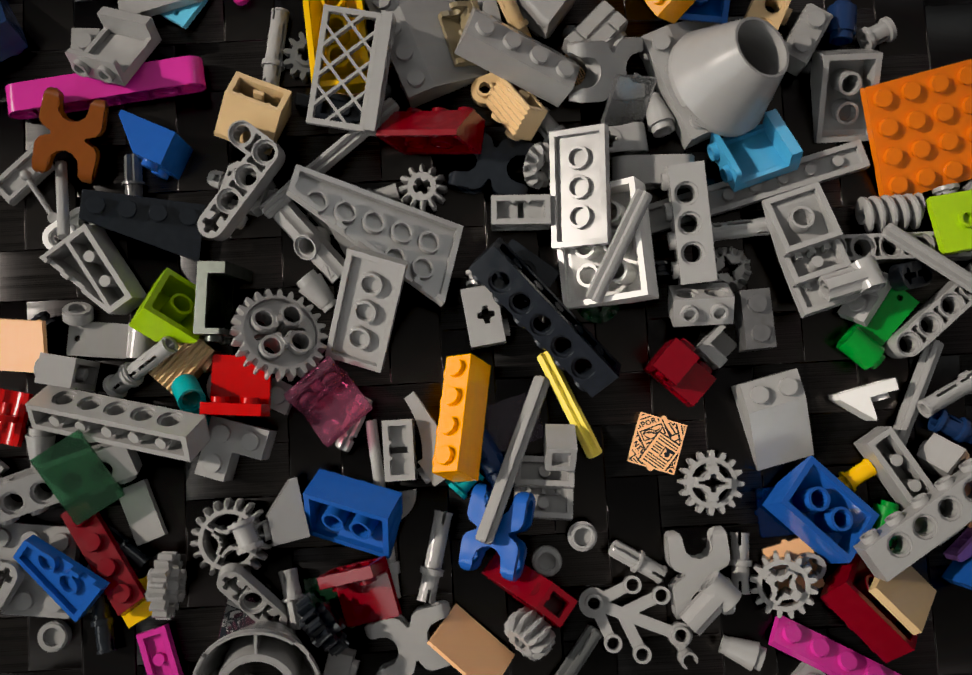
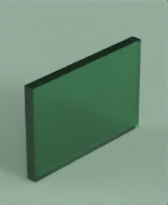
M79 429L29 460L76 525H79L125 495L123 489L118 485Z

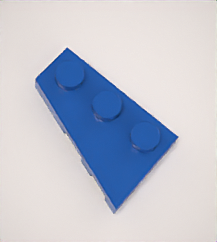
M36 535L25 539L13 556L75 623L86 615L110 584Z

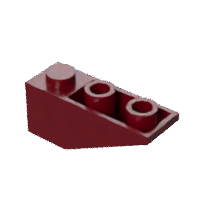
M498 552L495 553L482 572L483 575L524 606L537 611L553 628H559L563 625L578 602L552 581L525 564L522 575L517 581L513 582L504 579L500 574V556Z

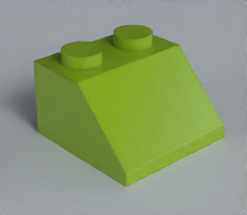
M167 267L149 289L128 326L155 342H159L164 336H170L177 343H196L200 335L193 334L196 285Z

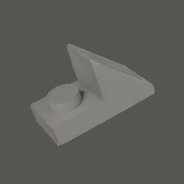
M882 271L887 281V285L884 288L868 295H861L857 300L843 304L838 310L840 317L867 327L892 288L888 280V273Z

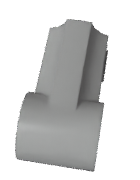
M874 256L861 258L850 264L847 268L822 275L818 279L820 293L828 302L857 293L868 295L887 285V281Z
M718 570L711 573L703 581L699 588L700 592L679 614V617L699 636L721 612L725 613L731 610L742 595V592Z

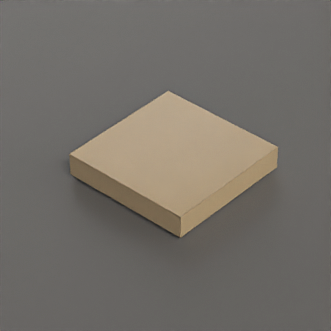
M909 566L889 582L874 577L869 588V592L913 635L922 633L937 591L912 566Z

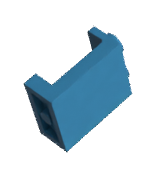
M776 109L765 112L763 124L757 125L750 132L742 136L721 138L720 135L711 132L710 143L707 145L709 158L711 161H716L722 180L730 185L733 192L798 170L803 150Z

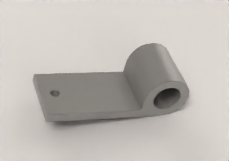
M90 322L81 326L69 325L66 356L136 360L158 342L128 326L130 323Z

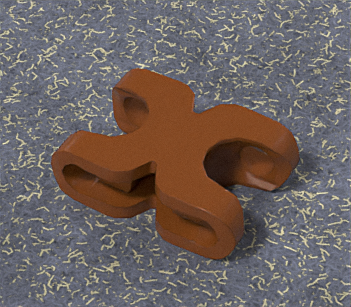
M48 87L42 98L39 119L41 124L51 132L50 134L40 135L34 142L32 155L33 170L40 173L49 171L52 168L56 154L61 151H67L73 154L78 162L77 176L79 180L92 184L98 173L101 152L96 145L90 142V139L101 137L106 131L109 113L107 101L102 99L94 100L90 104L86 117L76 122L70 119L64 112L63 93L58 88Z

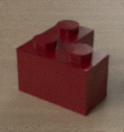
M674 338L660 348L643 370L687 407H693L715 382L716 378L711 375L713 370L707 364L698 360L700 357L694 353L696 348L684 338L681 340Z

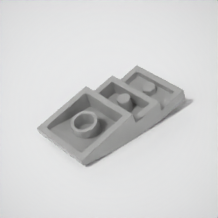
M819 181L762 200V207L776 254L801 318L852 302L861 297L860 293L828 302L820 293L818 282L820 276L847 268L852 263L840 240L843 232Z

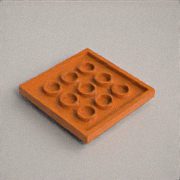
M972 58L860 88L879 197L882 195L923 193L942 185L972 179Z

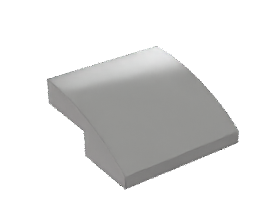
M524 455L514 482V496L523 491L531 492L534 495L535 510L533 519L572 521L575 471L545 470L544 456Z

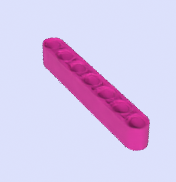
M190 55L144 62L126 86L106 83L73 73L11 83L6 85L5 91L9 117L24 120L39 118L42 98L48 87L58 88L63 93L64 112L70 113L89 110L90 104L97 99L106 100L109 106L197 93L206 89L202 58Z

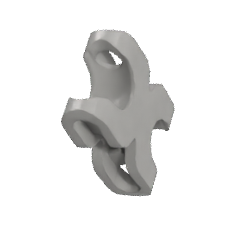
M643 37L608 38L605 41L582 40L568 42L567 56L580 58L586 67L584 80L581 84L574 86L568 95L569 102L590 103L602 102L609 97L627 99L643 96L644 83L631 81L626 71L627 61L631 55L643 51Z
M713 526L708 529L706 548L697 555L686 553L683 539L679 533L674 530L664 533L665 561L670 568L679 572L668 584V590L671 594V609L677 620L681 619L679 614L691 602L694 595L700 592L699 588L703 581L714 571H720L728 566L730 562L728 538L722 526ZM736 605L728 612L721 613L724 615L733 614L735 612Z
M439 600L435 604L427 603L418 606L413 611L410 622L401 614L398 617L367 623L364 626L368 638L372 640L388 638L394 641L398 648L397 658L384 663L379 668L377 675H412L417 661L425 669L431 671L451 665L427 644L431 638L429 635L430 626L446 618L451 608L448 601Z

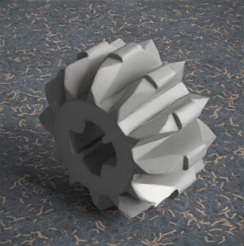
M421 164L419 166L420 172L417 173L410 167L408 171L411 177L401 176L400 178L404 184L398 187L399 194L404 195L401 198V202L403 204L410 203L409 206L414 208L419 206L420 210L425 212L428 206H430L433 212L437 211L435 202L440 204L445 202V198L441 195L447 192V186L442 185L445 180L444 176H435V167L430 168L426 172L425 166ZM422 185L424 188H427L428 192L423 194L421 191H418V187Z
M524 606L516 612L514 611L504 624V632L509 638V642L515 646L516 650L522 653L523 657H528L530 660H540L551 651V647L555 644L556 635L551 630V624L547 623L544 617H541L537 611L531 610L529 607Z

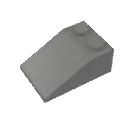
M870 48L818 50L813 52L810 85L815 143L853 142L859 139L861 141H869L860 88L880 83L883 52Z
M797 368L731 386L757 471L814 455L807 399Z

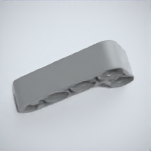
M238 120L230 125L228 138L235 147L246 155L209 203L197 222L198 230L202 236L215 241H224L231 236L285 162L286 155L284 150L245 120ZM245 131H250V139L245 143H240L241 134ZM274 148V157L269 161H264V152L267 149ZM251 172H256V181L252 185H246L247 175ZM236 195L239 199L238 205L230 210L228 201L232 196ZM220 212H223V213L229 215V217H228V218H224L225 216H223V215H221V214H219V213H220ZM214 221L216 222V225L219 227L217 231H214V227L212 226Z

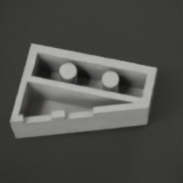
M84 223L39 257L42 261L49 263L58 270L63 278L70 280L78 286L83 294L108 314L128 315L141 305L147 295L104 228Z

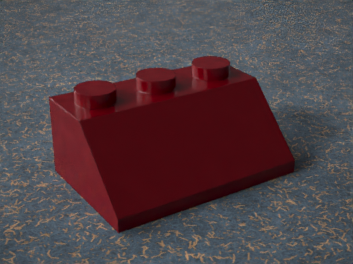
M464 106L459 107L458 110L434 107L432 111L407 108L406 111H395L376 130L375 136L403 154H481L485 119L475 109Z
M856 553L850 563H841L828 576L820 598L828 608L832 609L846 623L850 630L854 631L868 645L871 651L876 653L885 663H888L914 651L919 634L913 635L869 592L875 576L859 554Z

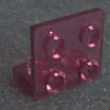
M330 356L325 358L283 394L286 400L306 417L322 443L327 447L372 410L371 404L348 373Z

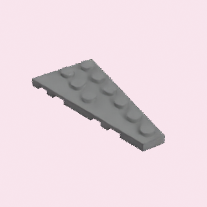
M296 164L286 193L287 196L359 248L408 261L404 281L440 307L445 303L464 226Z

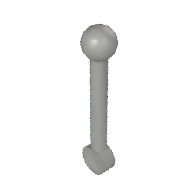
M25 169L22 170L19 174L20 178L27 182L47 212V220L50 223L57 220V213L53 212L31 179V172Z

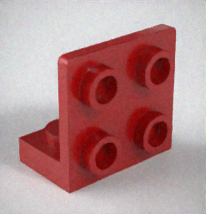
M213 355L210 402H200L199 414L270 416L272 374L268 380H265V371L263 370L254 375L253 370L255 366L253 364L246 367L243 366L247 359L245 356Z

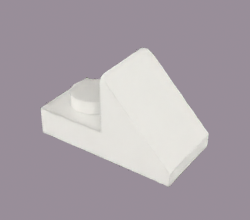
M889 378L828 395L831 402L865 421H877V415L872 402L889 398L888 392L898 390L899 387L896 378Z

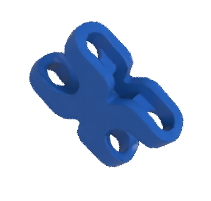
M478 483L472 490L467 511L469 520L477 528L467 531L462 537L459 565L463 570L467 571L477 569L481 565L485 552L492 547L500 556L501 576L506 580L515 582L522 575L527 555L526 544L517 537V534L528 531L532 526L535 497L531 492L523 491L517 493L514 496L509 511L502 516L493 543L491 545L484 544L476 540L475 536L492 493V488L486 483Z

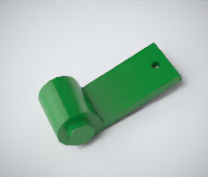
M891 288L868 326L865 327L854 322L839 340L836 348L862 369H876L885 359V355H883L885 348L883 345L920 302L905 290L895 291Z

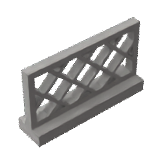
M324 4L306 117L307 124L361 132L369 136L376 135V130L381 125L396 28V18L393 11L381 10V13ZM330 14L342 15L348 22L347 25L335 34L329 27ZM349 17H355V19L351 21ZM364 19L374 20V31L363 38L355 26ZM350 29H353L361 41L346 50L338 38ZM327 32H329V33L331 34V36H330L328 39H327ZM371 40H372V47H370V46L368 45V42L371 41ZM336 41L344 53L329 63L324 56L325 48ZM365 46L370 52V60L359 68L350 55ZM348 58L356 71L342 80L334 70V67ZM323 60H324V62L327 64V66H325V67L322 69ZM368 69L367 78H366V76L363 74V72ZM331 70L339 83L325 93L319 85L320 78ZM360 75L366 82L365 90L354 97L346 84ZM343 87L352 100L337 110L329 97ZM320 90L322 96L317 99L318 91ZM361 99H363L362 107L358 103ZM327 100L335 112L326 119L314 118L316 106ZM356 104L361 111L360 124L347 123L341 114ZM339 117L342 122L333 121V120H334L335 118Z

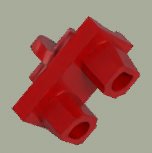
M0 388V444L22 447V442L27 432L26 425L28 420L25 403L33 398V394Z

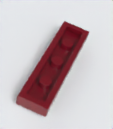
M84 497L60 515L91 570L110 583L104 592L117 615L125 616L146 600V590L92 499Z

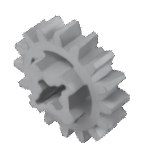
M707 450L706 457L702 452H696L697 460L687 458L686 462L689 467H680L679 469L681 473L685 474L684 478L677 479V483L684 485V489L680 490L679 494L682 496L688 495L689 497L685 504L692 506L696 503V512L701 513L706 508V513L710 516L714 515L715 508L721 514L726 513L725 505L734 508L736 505L732 500L733 497H742V494L737 491V487L744 486V482L737 480V476L743 473L742 470L732 468L736 461L734 459L725 461L726 453L720 452L715 457L714 450ZM717 464L726 471L728 477H724L719 472ZM702 465V471L693 476L695 470ZM712 478L722 483H716L715 485H711L709 487L705 484L699 483V481H705ZM693 488H697L702 493L703 501L696 496ZM725 489H728L726 494L719 500V495Z
M777 550L773 551V559L763 555V566L755 563L753 567L758 574H750V581L756 583V585L750 588V592L752 594H759L755 603L757 605L765 603V613L767 614L772 609L777 610V618L780 619L783 612H788L789 617L793 619L794 611L797 609L804 615L806 613L804 604L814 605V599L810 594H818V588L811 585L818 581L817 576L813 574L808 575L812 570V565L809 563L802 566V556L798 555L795 559H791L790 551L786 550L784 557H780ZM778 565H787L783 569L775 570L772 568ZM798 573L802 575L805 581V589L796 582ZM789 577V587L784 586L778 592V581L783 582ZM763 579L771 587L769 596L763 588ZM784 600H794L790 603H781Z
M174 551L158 553L157 560H154V568H150L147 574L148 581L145 599L147 602H151L149 611H152V618H155V620H171V617H175V610L179 609L178 602H183L186 595L187 571L182 569L183 561H180L181 555Z

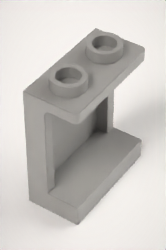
M103 6L97 12L103 29L83 52L69 48L65 55L71 64V68L77 75L126 86L162 39L152 17Z

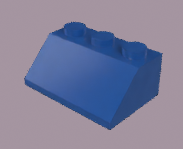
M813 456L807 457L775 485L762 505L829 564L850 563L857 553L853 546L861 541L859 539L860 536L870 530L880 516Z
M319 468L303 492L304 510L310 535L380 557L386 556L389 559L403 514L402 492Z

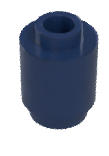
M837 0L827 8V12L831 13L833 18L826 29V36L829 38L830 44L842 46L852 43L853 37L856 35L857 5L850 0Z

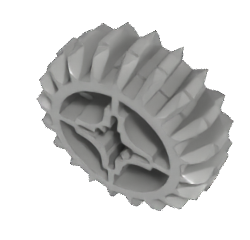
M231 497L225 498L224 505L220 501L213 502V509L210 507L203 509L205 517L196 518L195 521L201 528L191 530V533L198 536V539L191 541L190 545L199 547L200 551L195 552L193 557L198 558L202 556L204 558L200 563L201 568L211 565L209 575H215L222 566L228 563L240 564L251 573V568L258 570L261 567L258 559L264 561L268 559L269 555L262 550L272 548V543L265 541L262 531V523L267 522V519L260 520V517L264 514L263 509L253 513L255 508L254 502H249L244 508V498H238L235 504ZM225 514L239 516L237 521L232 524L252 516L255 518L253 525L259 540H263L264 545L247 552L249 556L244 561H226L227 556L232 554L233 550L237 551L239 548L237 543L230 545L228 542L231 538H227V535L233 532L228 531L227 526L224 524L220 526L216 524V521ZM211 536L218 542L217 552L213 549Z

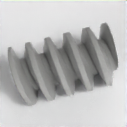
M920 192L915 194L906 193L904 195L860 197L855 205L856 220L858 224L863 225L866 233H871L874 226L877 232H882L889 223L898 225L902 230H906L908 226L916 230L920 227L925 212V199Z

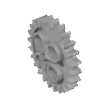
M266 289L263 296L257 291L252 299L246 297L243 304L238 306L235 311L236 315L233 316L230 322L234 326L231 327L229 335L235 336L230 344L234 347H240L235 356H245L247 359L243 366L246 367L253 364L255 366L253 370L254 375L260 370L265 371V380H268L271 374H275L277 382H280L284 375H286L290 382L293 381L296 374L303 378L307 371H313L317 366L316 364L322 360V354L327 349V346L323 343L328 338V335L321 333L326 324L317 323L321 314H312L311 310L314 305L310 304L305 307L303 305L304 297L299 298L297 301L294 300L292 291L287 297L283 296L281 289H278L274 296L270 289ZM285 317L291 318L293 322L288 321ZM256 320L263 322L265 326L259 325ZM293 343L299 344L302 349L296 348ZM264 347L273 350L274 354L268 353Z

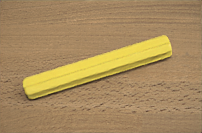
M548 351L539 354L537 360L546 378L549 379L550 386L569 423L575 424L576 436L587 458L592 459L600 455L602 449L563 372L557 367Z

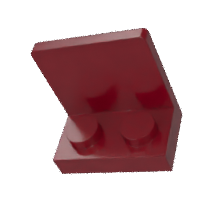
M386 556L335 567L317 578L320 590L332 587L333 592L337 591L347 627L398 617L402 613Z

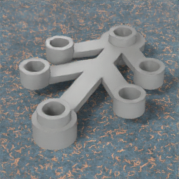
M635 575L626 576L623 582L604 591L597 587L585 589L579 597L580 610L585 616L595 618L604 637V646L610 653L619 652L623 643L620 636L613 632L606 614L619 619L633 648V658L639 664H647L651 660L652 653L649 647L643 643L635 625L668 637V640L678 648L686 647L692 641V630L684 622L676 621L668 624L639 613L656 604L665 605L670 601V591L664 586H656L651 593L624 606L611 603V601L626 593L637 594L641 590L642 583ZM635 579L638 585L635 590L627 588L628 580ZM660 589L666 592V598L662 601L656 599V592ZM593 597L598 598L600 601L599 606L595 609L588 606L589 599ZM678 630L686 632V637L682 641H678L675 638ZM610 638L618 639L619 643L616 648L608 647L607 642ZM639 649L647 650V657L645 659L637 658L636 653Z

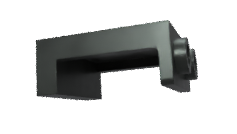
M197 261L193 334L205 336L206 342H219L221 345H231L230 343L235 337L229 335V331L234 326L230 322L235 310L236 283H252L253 271L227 261Z

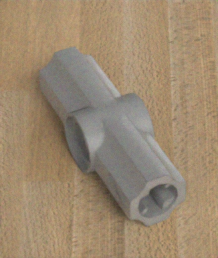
M293 201L287 203L273 216V219L294 241L293 247L296 254L301 259L311 260L331 284L335 283L342 276L345 259L331 245L330 234L324 227L314 226Z

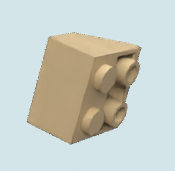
M236 71L224 92L214 136L229 141L228 129L230 125L235 121L245 120L276 143L291 115L292 91ZM245 131L241 134L240 143H245L250 139V131ZM273 148L267 149L264 154L270 156Z

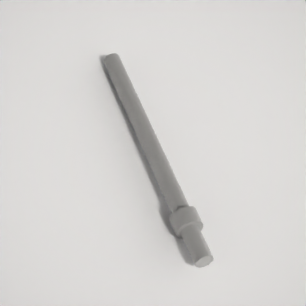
M377 419L365 421L373 484L386 488ZM393 547L392 554L387 559L397 597L401 598L398 574L401 573L398 560L396 561L395 549Z

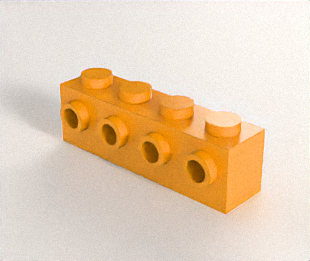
M472 353L448 356L443 374L444 382L440 399L439 421L436 429L435 452L432 459V473L452 482L479 480L491 365Z

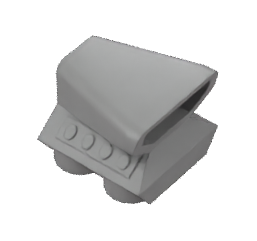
M516 0L523 18H527L529 22L527 27H529L530 32L534 36L543 37L544 39L552 35L576 1Z

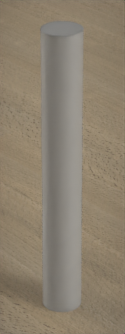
M60 160L55 162L57 235L58 239L63 240L70 235L67 163Z

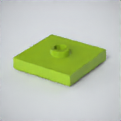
M972 190L927 198L925 203L940 254L944 256L972 251Z

